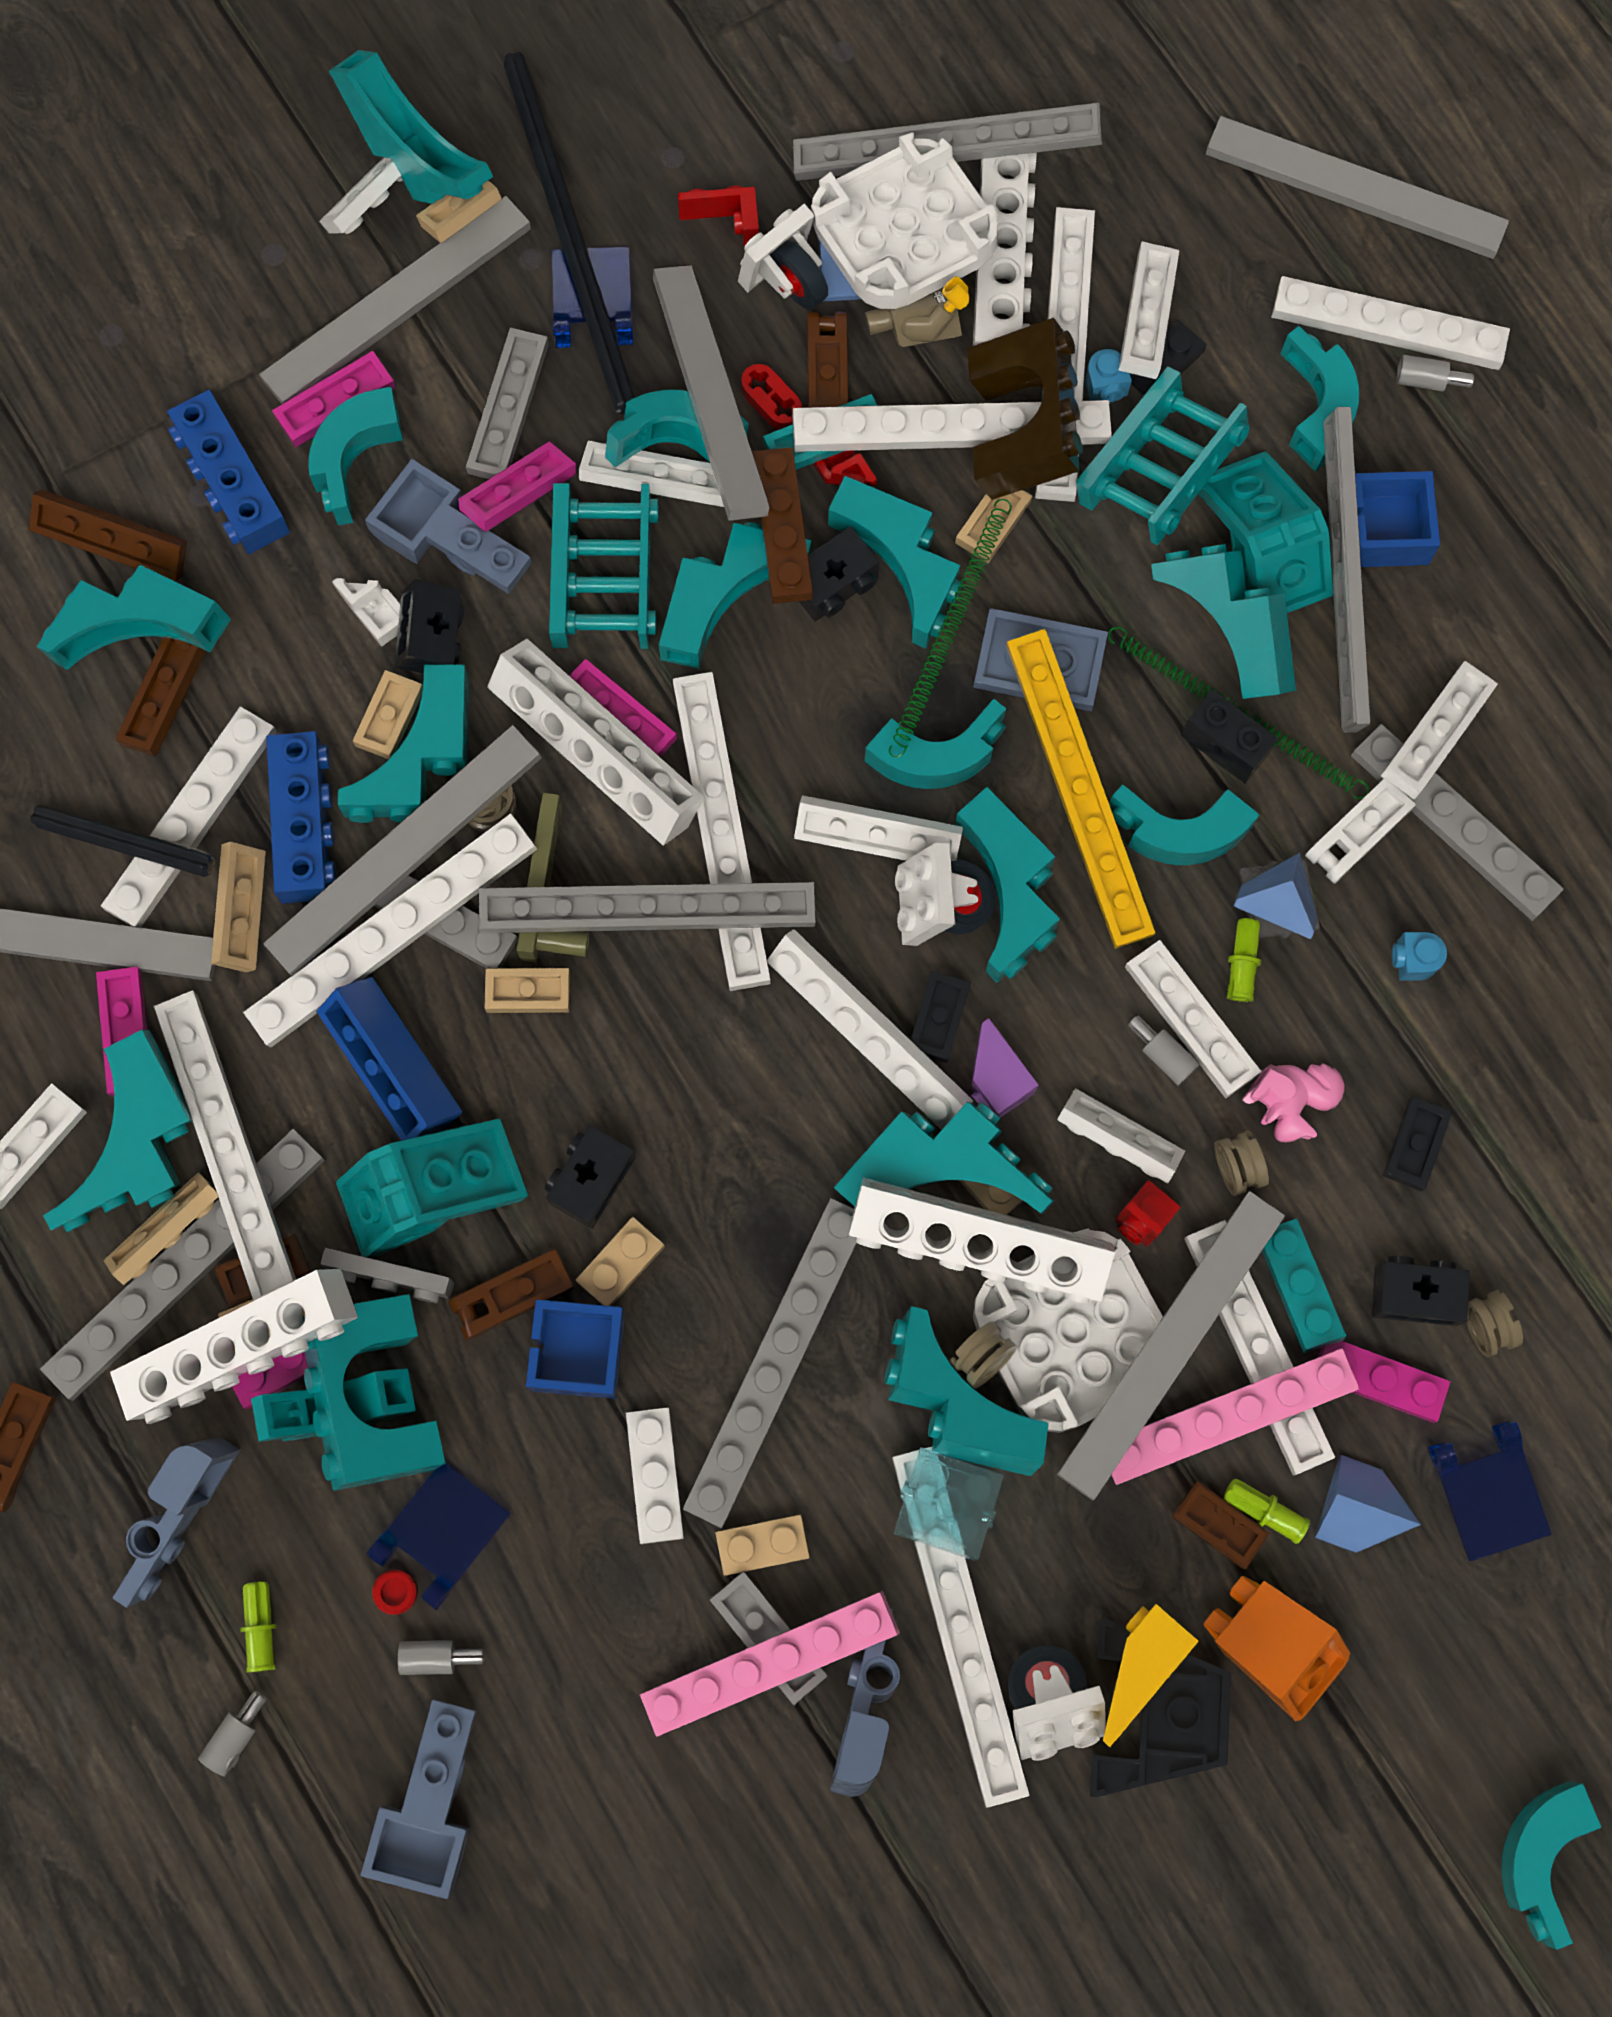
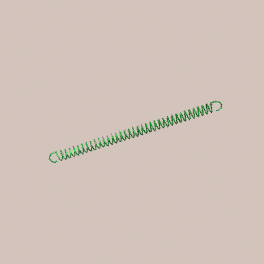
M999 499L994 503V507H996L999 501L1008 502L1010 506L1007 513L1002 509H993L991 516L988 517V522L985 524L986 528L983 529L980 541L977 542V547L974 549L975 553L971 556L972 560L969 561V566L966 567V572L963 574L964 579L961 580V585L958 586V591L955 593L956 598L952 600L953 604L949 607L950 611L947 612L944 624L941 625L942 630L938 632L939 636L936 637V643L933 644V649L930 651L931 656L927 657L928 662L924 664L925 669L921 671L922 675L918 678L920 682L916 683L917 688L913 690L914 695L910 696L911 701L907 703L908 708L904 710L905 714L901 717L902 721L899 722L900 728L896 729L897 734L893 736L894 741L905 749L902 754L894 756L890 751L891 745L888 751L892 757H901L908 745L904 746L895 740V736L911 741L909 736L899 734L898 730L901 729L907 734H914L911 729L901 727V723L904 722L912 728L917 727L913 722L904 721V716L913 721H920L917 716L907 714L906 710L910 709L918 715L923 714L921 710L909 707V704L913 703L919 708L926 707L921 702L913 701L912 697L915 696L924 702L928 701L925 696L915 694L917 689L925 695H931L929 690L918 688V684L921 683L930 689L934 688L931 683L920 680L923 676L931 682H937L936 678L924 675L923 671L927 670L935 676L940 675L938 671L926 668V665L929 663L936 669H942L940 664L930 662L929 658L932 657L940 663L945 662L944 658L932 655L934 650L942 656H948L946 651L935 649L934 646L938 644L943 649H951L948 644L938 642V638L947 643H954L951 638L941 636L940 632L943 631L945 634L955 637V632L943 629V626L946 625L952 630H959L957 625L946 623V619L949 618V620L956 624L962 623L959 618L949 616L948 614L952 612L957 617H965L962 612L952 610L951 607L954 605L961 611L968 610L964 605L955 604L954 600L957 599L965 605L970 604L969 600L957 597V594L960 593L969 599L973 598L969 592H975V588L962 584V582L965 580L973 586L978 585V582L974 579L979 580L981 576L975 572L984 573L981 567H986L987 564L982 560H989L986 554H992L989 548L995 547L990 541H998L994 535H1000L997 529H1003L1000 523L1006 522L1003 517L993 515L992 513L995 510H999L1009 515L1012 506L1006 499ZM995 517H999V518L1003 519L1004 521H1000V520L996 519ZM990 523V525L993 526L994 528H991V527H988V528H987V524ZM992 523L1000 525L1001 528L994 526ZM987 529L991 534H984V531ZM989 529L997 531L998 534L991 532ZM986 535L994 537L996 540H992L988 538ZM982 536H985V538H987L990 541L982 540L981 538ZM982 542L987 547L979 546V543ZM984 542H988V543L992 544L993 546H989V545L985 544ZM979 548L983 553H976V549ZM981 548H984V549L989 550L990 553L985 552V551L982 550ZM978 554L983 555L988 559L982 558ZM977 555L982 560L973 559V556ZM974 561L979 566L971 565V562ZM976 561H980V562L984 563L985 565H981V564L977 563ZM971 567L975 572H968V568ZM973 567L979 568L980 570H982V572L977 571ZM968 573L974 579L965 578V575ZM970 573L979 576V578L972 576ZM962 586L964 589H966V590L969 591V592L960 591V587ZM965 586L974 589V591L967 589Z
M1113 627L1109 630L1108 639L1111 643L1115 644V642L1112 641L1110 638V633L1112 630L1120 629L1124 631L1125 635L1120 645L1121 649L1125 648L1128 645L1127 653H1130L1134 649L1133 657H1136L1140 654V661L1144 660L1147 657L1146 665H1149L1154 660L1152 669H1155L1160 665L1158 670L1159 673H1162L1166 669L1165 677H1168L1173 672L1171 681H1175L1179 677L1178 685H1181L1186 680L1184 690L1192 685L1190 693H1194L1199 688L1197 692V698L1202 696L1205 691L1206 693L1204 695L1203 700L1206 698V695L1211 685H1208L1204 689V691L1199 695L1200 690L1204 684V680L1193 690L1194 685L1198 679V676H1196L1192 680V682L1186 687L1188 680L1191 676V672L1180 683L1185 668H1183L1181 672L1173 679L1179 664H1177L1172 669V671L1167 675L1172 660H1170L1169 663L1161 670V667L1166 659V656H1164L1160 660V662L1154 667L1155 662L1160 654L1159 652H1157V654L1151 659V661L1148 662L1149 657L1153 651V648H1151L1149 652L1141 659L1147 644H1145L1140 649V651L1135 655L1140 640H1138L1137 643L1129 650V647L1134 639V636H1132L1129 639V641L1122 647L1128 632L1121 627ZM1249 709L1244 712L1246 715H1248ZM1252 714L1250 718L1254 720L1256 714ZM1262 717L1256 721L1258 724L1261 723ZM1267 721L1262 727L1266 729L1269 722ZM1275 725L1268 730L1270 733H1273ZM1279 730L1274 736H1277V738H1279L1281 730ZM1285 734L1277 744L1275 743L1274 747L1279 745L1280 742L1284 739L1280 748L1281 751H1283L1290 744L1287 750V755L1291 754L1297 747L1293 759H1296L1303 752L1300 758V763H1303L1310 755L1306 767H1309L1316 760L1313 767V771H1316L1322 765L1321 770L1319 772V776L1324 774L1325 771L1329 768V771L1326 775V780H1328L1336 772L1332 780V784L1336 783L1343 775L1339 783V788H1341L1349 780L1345 792H1348L1359 781L1366 786V795L1369 793L1368 785L1360 779H1357L1349 787L1353 775H1350L1343 782V779L1346 775V771L1342 772L1341 775L1335 780L1340 770V767H1337L1329 775L1333 767V762L1330 763L1322 772L1326 764L1327 758H1325L1316 767L1320 758V754H1318L1309 764L1314 753V750L1310 751L1309 754L1303 759L1304 754L1307 750V746H1305L1297 754L1301 742H1298L1290 751V748L1294 742V738H1292L1283 747L1288 737V734ZM1352 795L1356 799H1363L1365 797H1357L1355 795Z

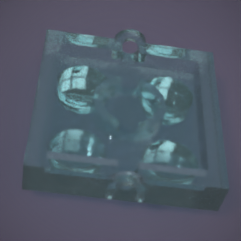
M920 1448L910 1481L904 1482L900 1498L904 1500L893 1534L977 1562L987 1530L993 1527V1521L997 1514V1511H994V1507L1004 1475Z

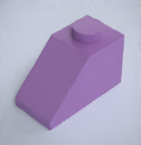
M988 1018L982 1023L979 1031L970 1086L973 1094L970 1095V1098L976 1107L982 1101L1001 1118L1033 1096L1039 1085Z

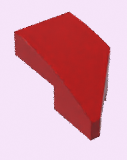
M853 450L843 451L812 464L827 484L841 485L844 477L847 476L871 487L877 485V478L860 453L856 455Z

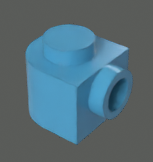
M1103 349L1091 357L1085 377L1089 401L1109 400V403L1122 399L1124 396H1128L1132 380L1130 373L1118 370L1121 353L1112 349Z
M1404 932L1397 940V943H1394L1392 946V965L1394 968L1399 969V981L1426 980L1432 977L1444 965L1447 958V949L1442 939L1428 932Z

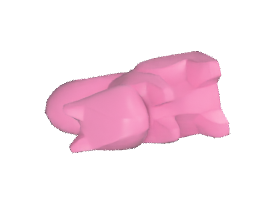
M1324 1063L1320 1066L1311 1064L1307 1071L1293 1065L1274 1066L1270 1064L1258 1075L1242 1101L1251 1104L1259 1100L1266 1105L1268 1110L1260 1123L1266 1125L1276 1119L1278 1120L1274 1128L1276 1140L1285 1143L1300 1138L1309 1140L1311 1137H1317V1133L1300 1115L1305 1105L1321 1111L1335 1108L1342 1100L1345 1084L1342 1075L1335 1068H1331Z

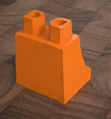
M1241 1576L1230 1592L1232 1599L1242 1606L1240 1611L1232 1619L1221 1609L1217 1608L1205 1620L1204 1626L1227 1658L1255 1682L1295 1722L1302 1720L1346 1666L1350 1652L1337 1629L1267 1582L1263 1581L1260 1585L1245 1576Z

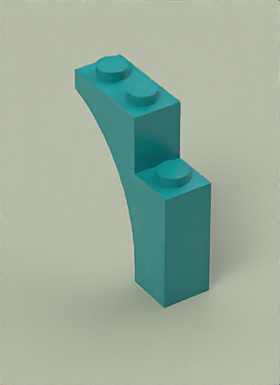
M845 476L828 509V526L841 532L851 526L866 546L879 555L890 567L899 580L909 603L912 618L911 643L926 649L931 637H938V632L942 630L941 625L944 624V618L947 617L943 615L947 603H952V600L956 598L955 593L958 591V586L961 585V581L958 580L960 565L928 552L936 531L931 528L932 512Z
M733 523L722 566L716 565L714 561L704 557H695L694 559L682 558L659 642L660 659L662 661L700 669L707 642L723 614L743 594L769 580L761 525L756 523H745L744 525ZM805 539L807 555H810L811 540Z
M1226 544L1201 548L1202 556L1190 558L1189 550L1165 554L1166 562L1151 564L1153 580L1167 583L1191 595L1208 610L1220 625L1236 660L1242 699L1296 691L1285 593L1270 595L1269 588L1246 591L1241 550L1227 552Z
M139 565L132 577L126 581L118 598L80 580L73 592L66 598L64 606L52 624L45 630L42 639L36 647L56 665L66 670L103 646L129 638L144 636L168 637L185 641L210 653L231 621V618L214 600Z
M424 665V681L420 707L415 722L402 745L378 770L352 785L338 789V807L344 818H349L353 822L368 823L372 822L374 817H390L392 821L402 822L426 801L427 771H432L436 775L450 776L468 765L470 679L465 665Z
M986 787L957 813L955 825L963 827L962 834L975 847L984 860L996 888L1000 911L999 935L995 950L988 961L985 972L998 983L1005 975L1009 979L1015 977L1028 963L1024 958L1035 948L1042 952L1056 939L1058 935L1054 931L1060 918L1030 888L1032 886L1037 890L1053 875L1050 869L1052 868L1055 856Z
M911 1306L902 1319H896L891 1335V1344L897 1345L895 1359L891 1358L889 1360L884 1383L890 1385L888 1400L934 1411L928 1427V1437L933 1438L931 1453L1032 1476L1044 1464L1049 1423L1021 1416L1001 1408L983 1397L966 1383L943 1354L935 1338L928 1310Z

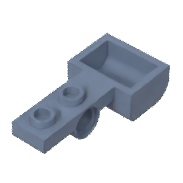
M411 459L365 519L370 532L385 545L416 564L432 545L445 553L447 558L463 572L472 576L478 574L507 594H510L531 566V557L489 530L484 532L471 519L459 512V498L462 497L461 490Z
M212 1437L178 1447L169 1454L148 1489L149 1497L167 1510L164 1515H155L141 1520L129 1529L126 1536V1545L129 1552L137 1559L113 1596L114 1600L128 1608L141 1601L147 1602L154 1595L162 1581L157 1576L165 1563L171 1564L181 1552L185 1544L181 1537L199 1508L209 1503L241 1451L239 1448L223 1438ZM149 1527L154 1528L159 1534L160 1543L157 1548L150 1545L147 1540V1530Z
M886 1640L865 1648L861 1660L853 1658L847 1685L855 1688L847 1722L844 1727L830 1792L852 1797L859 1796L870 1788L880 1770L889 1732V1724L886 1720L868 1715L871 1702L881 1703L893 1695L900 1679V1671L895 1661L886 1655H882ZM872 1669H881L889 1676L890 1685L884 1689H875L869 1685L866 1673Z
M435 1699L432 1700L402 1810L386 1805L379 1807L360 1876L444 1899L450 1898L458 1877L470 1828L447 1822L453 1798L457 1793L463 1774L465 1754L477 1710Z

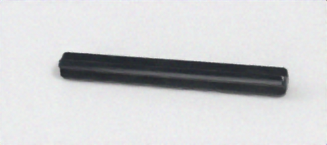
M37 805L34 813L31 815V823L35 824L39 829L202 877L209 876L212 868L215 866V859L207 852L46 805Z

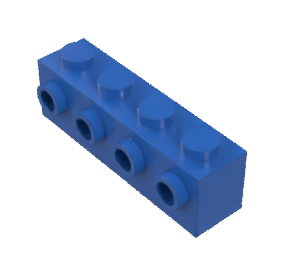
M208 389L168 410L167 413L174 425L167 429L178 449L181 450L186 447L192 456L185 461L197 482L205 479L210 489L204 491V494L215 514L223 510L228 521L224 522L222 526L233 545L241 542L249 555L289 534L290 531L281 512L211 391Z
M316 731L267 735L274 893L282 904L312 901L337 879L335 862L329 861L328 847L335 846L333 823L327 822L326 808L333 806L330 783H325L324 769H330L331 766L329 747L327 744H322Z
M373 977L337 987L316 1012L402 1141L443 1132L462 1113V1110Z

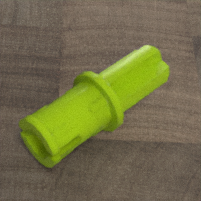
M1241 918L1238 920L1234 955L1228 957L1231 968L1227 999L1239 1002H1252L1254 1000L1255 975L1257 966L1261 965V960L1257 958L1260 922L1252 918Z
M1233 1479L1226 1488L1224 1500L1256 1519V1524L1260 1527L1266 1525L1292 1540L1295 1544L1299 1543L1305 1536L1310 1525V1519L1304 1518L1278 1503L1277 1496L1271 1495L1268 1497L1239 1479Z
M263 1581L247 1583L243 1586L245 1627L240 1628L241 1632H245L246 1673L275 1670L272 1629H276V1624L271 1623L269 1584Z

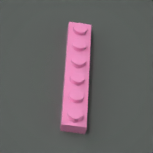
M1341 1348L1144 1426L1113 1471L1112 1477L1115 1484L1118 1485L1359 1390L1343 1349Z
M881 1591L642 1693L640 1697L657 1737L900 1634V1631L884 1592Z

